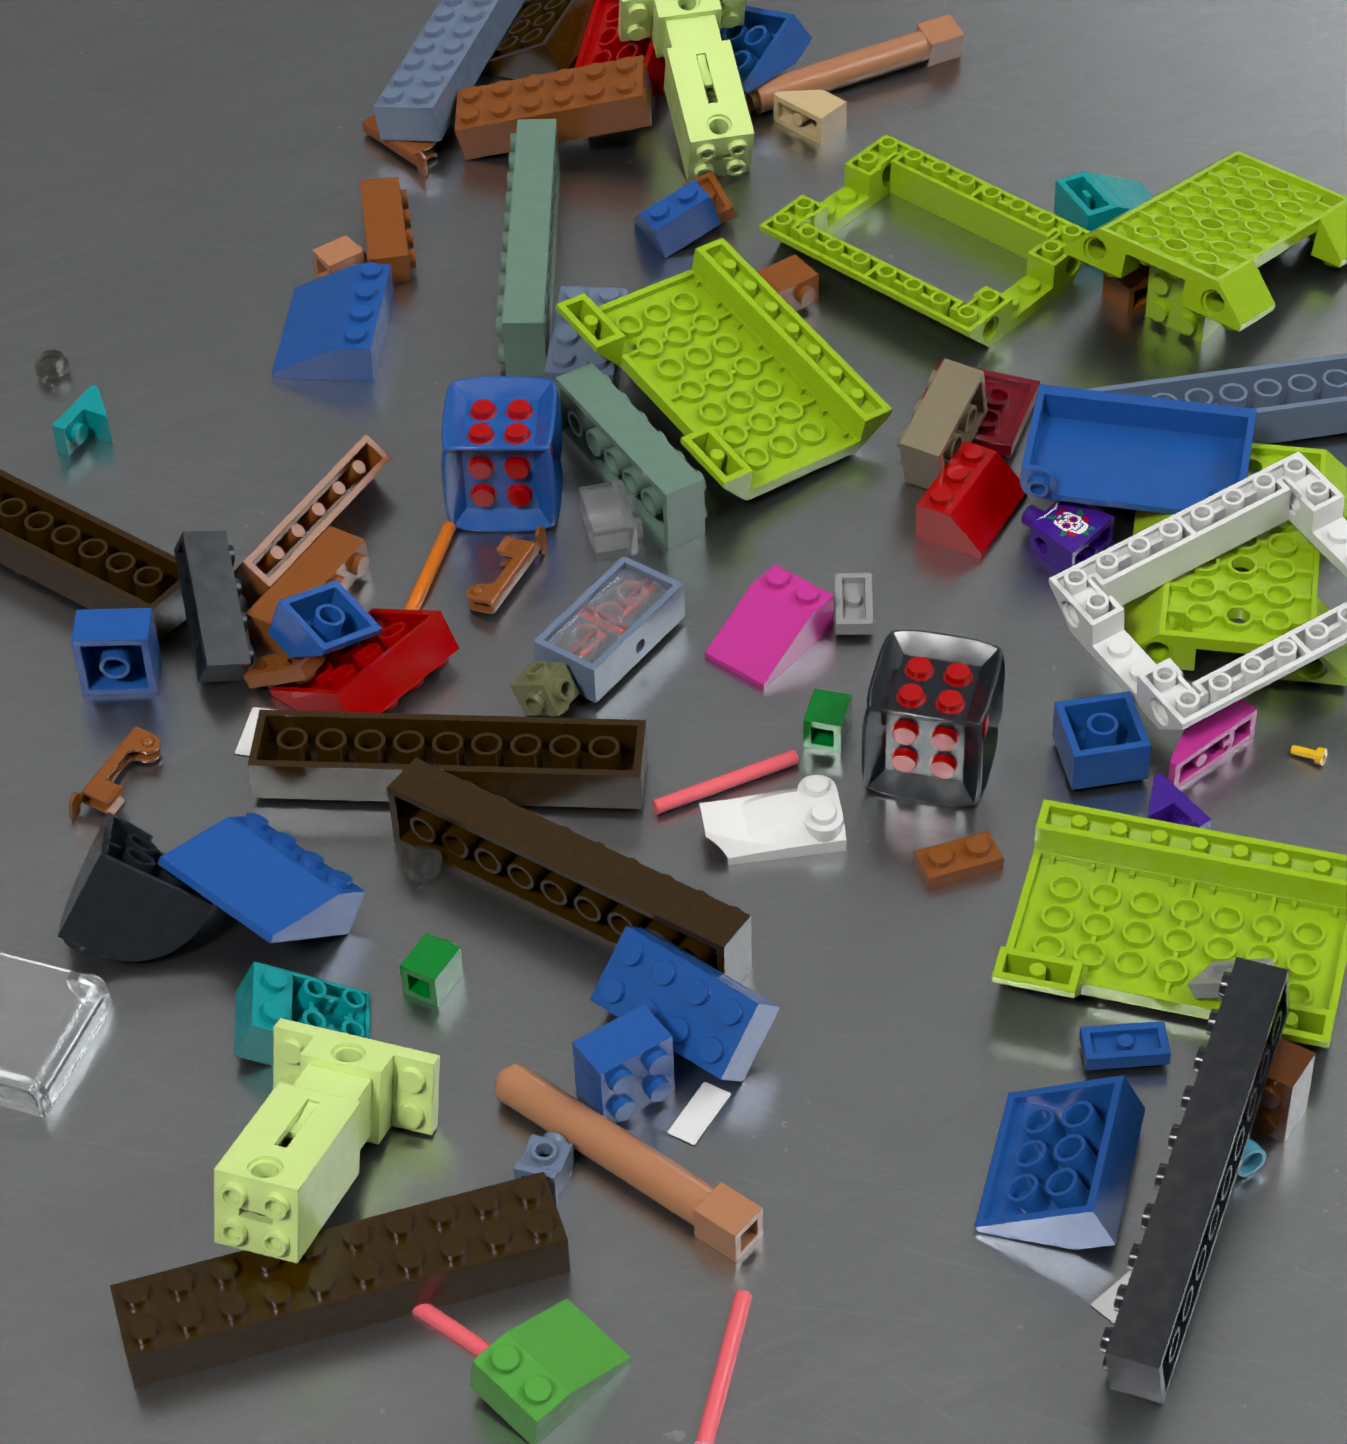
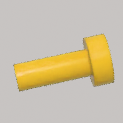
M1292 745L1291 754L1314 759L1315 764L1323 766L1327 758V748L1318 747L1317 750Z

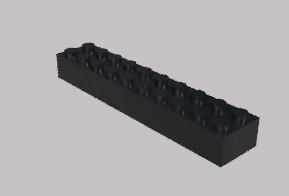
M1236 957L1232 972L1225 971L1222 976L1219 997H1223L1219 1010L1212 1009L1206 1027V1034L1210 1035L1207 1047L1200 1046L1197 1051L1193 1072L1198 1074L1194 1086L1187 1085L1185 1087L1180 1107L1181 1111L1185 1113L1181 1125L1174 1124L1172 1126L1167 1149L1172 1152L1168 1164L1161 1163L1159 1165L1154 1183V1189L1159 1191L1155 1203H1147L1141 1221V1229L1145 1230L1141 1244L1134 1243L1127 1265V1269L1132 1272L1128 1284H1120L1117 1290L1114 1311H1117L1118 1314L1114 1326L1107 1325L1105 1327L1100 1344V1352L1105 1353L1103 1370L1108 1372L1110 1389L1161 1404L1164 1403L1290 1012L1288 969Z

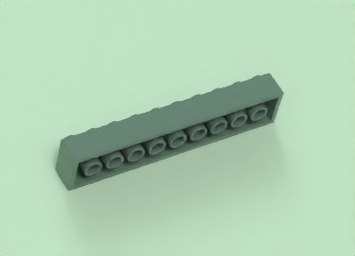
M517 119V131L510 135L511 152H509V171L507 173L508 191H506V211L504 212L505 232H503V252H501L502 273L499 274L498 315L502 316H496V335L500 337V341L503 343L498 344L499 364H505L506 376L544 377L550 341L560 177L556 119Z

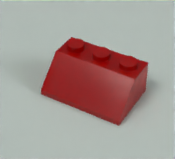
M964 441L916 504V537L982 559L1028 494L1022 490L1020 479L997 451Z

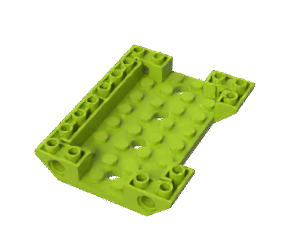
M1236 151L1198 170L1064 246L1063 253L1074 257L1078 263L1092 265L1103 270L1107 276L1121 279L1138 269L1140 263L1168 272V275L1174 279L1185 280L1180 306L1191 310L1198 317L1209 318L1220 323L1227 330L1240 332L1275 308V302L1258 270L1259 266L1306 237H1309L1314 242L1311 255L1321 259L1324 264L1332 267H1342L1347 263V197L1245 153Z
M1252 443L1248 470L1259 472L1299 451L1345 496L1343 517L1347 520V468L1327 449ZM1136 510L1133 535L1174 514ZM1288 520L1124 604V630L1156 664L1170 658L1180 670L1194 671L1196 649L1248 654L1331 610L1317 597L1320 551ZM1236 568H1246V569H1248V570H1250V571H1248V572H1240V571H1237V570H1235V569H1236ZM1241 619L1244 620L1245 623H1234L1230 620ZM1347 643L1280 679L1347 686Z

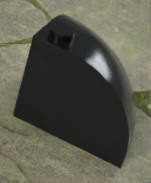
M108 812L70 892L61 918L58 937L62 938L66 945L78 951L86 949L100 956L120 961L150 960L169 954L189 941L204 923L213 903L158 865V861L164 853L151 842L153 839L152 835Z

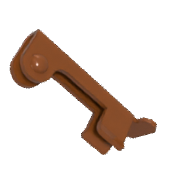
M375 115L363 121V131L417 166L418 172L421 175L428 176L427 160L437 157V153L431 150L436 141L381 140Z
M538 526L536 528L535 543L515 539L509 535L504 537L496 552L504 556L499 564L502 567H506L494 582L474 584L466 590L471 610L492 615L496 613L536 558L538 552L543 555L548 552L549 544L544 527Z
M134 726L81 793L74 792L69 800V819H77L82 803L105 814H108V812L115 814L125 802V799L120 795L124 791L123 785H117L113 781L131 761H141L143 763L157 761L161 755V741L159 737Z

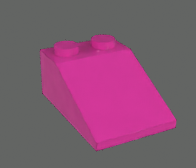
M774 564L751 584L705 651V658L764 690L834 628V595Z

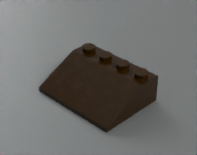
M525 0L481 74L520 79L534 74L541 75L561 69H568L571 63L578 57L595 0Z

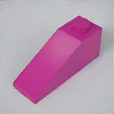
M1240 699L1185 728L1170 760L1168 780L1179 789L1253 738L1257 709L1244 699Z

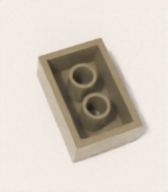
M944 358L938 370L932 371L927 384V392L923 399L919 398L916 401L912 412L913 418L908 427L904 426L897 441V446L900 447L901 451L900 466H903L905 482L928 489L964 441L972 442L988 411L984 371Z

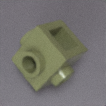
M531 662L510 684L526 716H560L568 710L569 704L580 693L564 662Z

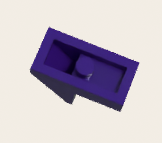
M1161 773L1154 776L1148 818L1211 830L1212 819Z

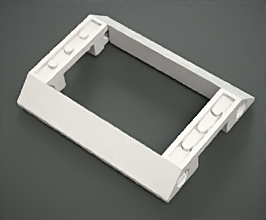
M1298 451L1050 577L1049 585L1070 632L1124 692H1131L1135 704L1159 730H1183L1346 644L1347 602L1192 682V687L1183 678V672L1170 658L1156 664L1124 630V608L1122 606L1288 520L1347 578V520L1343 517L1345 496Z

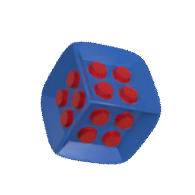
M528 376L469 377L451 382L445 397L441 430L443 447L441 460L442 483L448 520L454 523L458 529L478 532L536 531L538 526L545 529L554 527L560 513L563 476L561 464L563 443L561 406L555 382L544 378Z

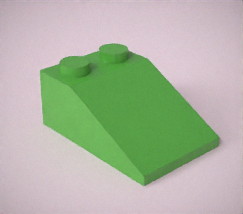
M565 1299L505 1332L472 1361L470 1387L529 1444H538L629 1364L631 1357L569 1299Z

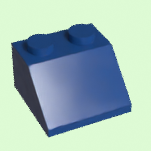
M695 179L642 211L633 219L638 228L665 258L721 224L711 197Z
M335 580L279 600L268 634L290 658L323 656L379 635L382 628L350 593Z

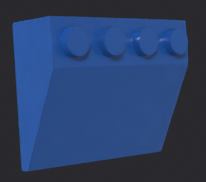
M746 6L744 25L720 28L722 41L730 40L743 92L747 94L796 64L812 40L810 34L794 14Z
M357 263L294 288L272 370V377L282 379L374 382L394 300L391 264Z
M247 813L245 816L227 817L162 855L158 861V865L269 943L349 934L366 892L352 882L353 878L349 874L332 869L324 863L325 860L321 855L304 850L296 844V839L293 836L284 832H278L268 825L269 821L265 817L255 813Z
M1124 1075L1008 1093L974 1225L978 1233L1073 1250L1116 1245L1145 1113L1144 1105Z

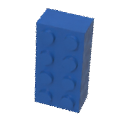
M627 925L589 999L617 1017L644 1004L673 1036V1051L721 1080L743 1082L780 1009V1006L651 930Z

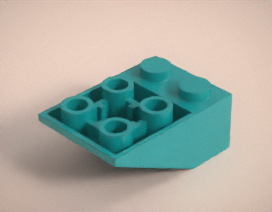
M1084 171L1056 180L1054 213L1056 216L1091 232L1151 198L1153 195L1139 181Z
M254 961L236 991L233 1056L273 1066L274 1026L280 1018L370 1039V992Z

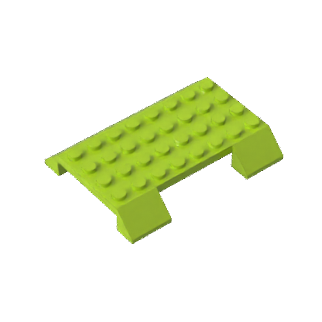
M724 238L696 248L692 269L603 305L597 306L585 293L556 304L555 309L588 345L599 355L620 366L685 435L681 437L680 443L725 490L746 501L857 452L892 414L893 409Z
M1047 799L1043 800L1035 827L1034 851L1006 947L1000 946L991 982L1070 998H1076L1081 994L1208 1019L1212 1009L1219 1010L1222 1000H1214V998L1195 999L1187 984L1214 961L1236 960V957L1244 959L1271 958L1276 967L1288 969L1290 1012L1281 1038L1329 1048L1347 964V855Z

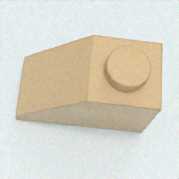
M824 90L778 91L773 94L774 121L820 145L846 129L847 102Z

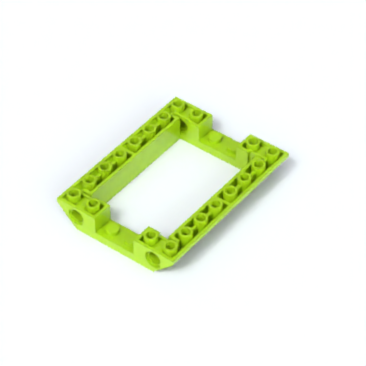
M887 134L844 164V186L819 203L802 194L759 225V231L989 348L1073 283L1082 264L1078 263L1074 257L1063 253L1064 246L1090 232ZM891 193L1026 259V275L1003 293L985 285L973 295L972 300L964 305V301L832 235Z

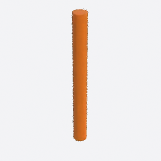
M450 521L443 523L404 609L420 610L456 532L457 527L454 523Z

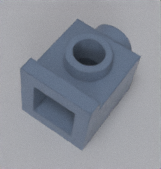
M547 1132L543 1137L531 1134L520 1161L516 1162L513 1168L514 1179L544 1172L557 1205L574 1167L573 1144L568 1143L565 1137L555 1132Z

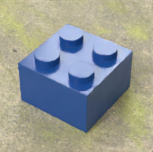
M152 608L76 610L71 644L82 695L158 694L162 658Z
M1130 691L1054 702L1052 736L1072 790L1148 779L1151 743Z
M644 1004L572 1042L577 1098L614 1123L627 1120L635 1112L653 1102L662 1101L675 1091L673 1036Z

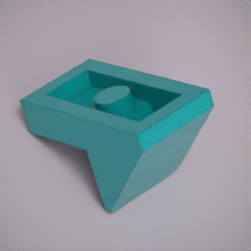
M91 385L52 425L58 453L70 456L80 444L85 442L88 436L112 442L107 413L97 386Z

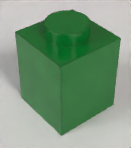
M814 688L803 719V748L841 754L852 722V695Z
M425 933L400 965L403 993L439 1007L464 975L461 947L448 939H440Z

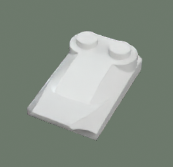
M823 775L807 776L800 781L798 788L699 803L705 836L718 845L726 854L728 865L847 851L844 817L837 787L833 780Z

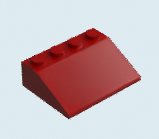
M595 0L574 68L588 66L592 63H604L620 60L624 57L643 55L651 80L654 98L666 95L664 90L666 62L664 57L656 58L652 38L620 42L618 34L619 0Z
M372 608L367 613L381 626V634L325 654L326 660L315 671L316 675L310 681L303 684H295V682L283 683L271 688L269 691L274 698L297 711L383 713L394 708L398 703L397 700L406 692L421 686L423 678L429 673L444 667L449 662L448 658L460 648L441 611Z

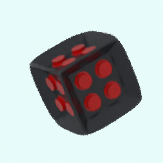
M896 630L888 634L880 649L867 694V708L862 726V775L864 783L868 788L893 797L948 806L976 805L980 801L985 791L995 757L998 726L1003 711L1005 660L1002 649L978 639L930 631Z

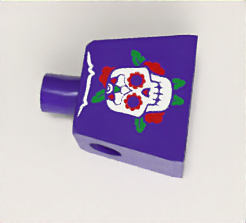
M1056 501L1045 511L1034 505H1029L1021 518V523L1030 528V551L1059 573L1102 552L1112 545L1114 516L1080 503Z

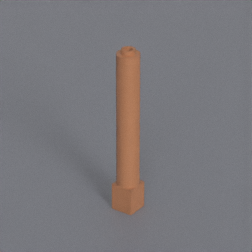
M951 14L937 17L917 24L915 32L779 74L750 93H745L746 102L751 110H754L757 114H762L774 110L773 94L778 91L824 90L831 92L921 62H925L929 67L961 57L965 34Z
M521 1063L507 1066L498 1074L495 1080L496 1098L547 1132H555L562 1135L568 1143L573 1144L575 1150L693 1225L695 1237L735 1263L763 1235V1208L728 1185L720 1182L716 1187L712 1186Z

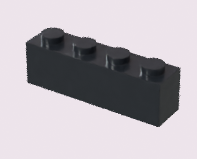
M226 531L182 532L174 548L198 683L242 681L249 667L253 665L254 651L252 645L247 644L245 634L248 621L246 612L241 611L240 608L241 583L239 578L234 576V548L232 545H228Z

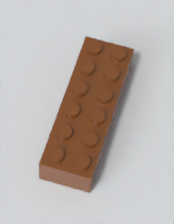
M643 55L624 57L620 60L604 63H592L588 66L561 69L556 72L541 75L534 74L525 78L509 81L502 80L493 84L477 87L470 86L457 90L455 133L465 160L511 152L510 135L517 131V119H556L558 143L651 126L652 84Z

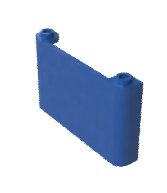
M1039 384L1021 466L1020 485L1026 494L1034 498L1176 514L1247 478L1257 409Z

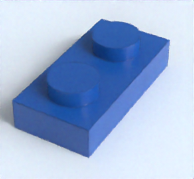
M1164 1021L1080 1027L1079 1039L1085 1070L1170 1064L1171 1050Z

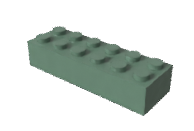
M593 363L555 377L560 397L562 436L658 540L670 550L704 535L707 509L704 504L706 481L702 473L698 470L695 471L689 465L682 452L676 451L667 442L665 435L661 431H657L649 423L646 415L642 411L639 412L630 403L628 396L624 392H620L612 384L609 376L605 373L602 374Z

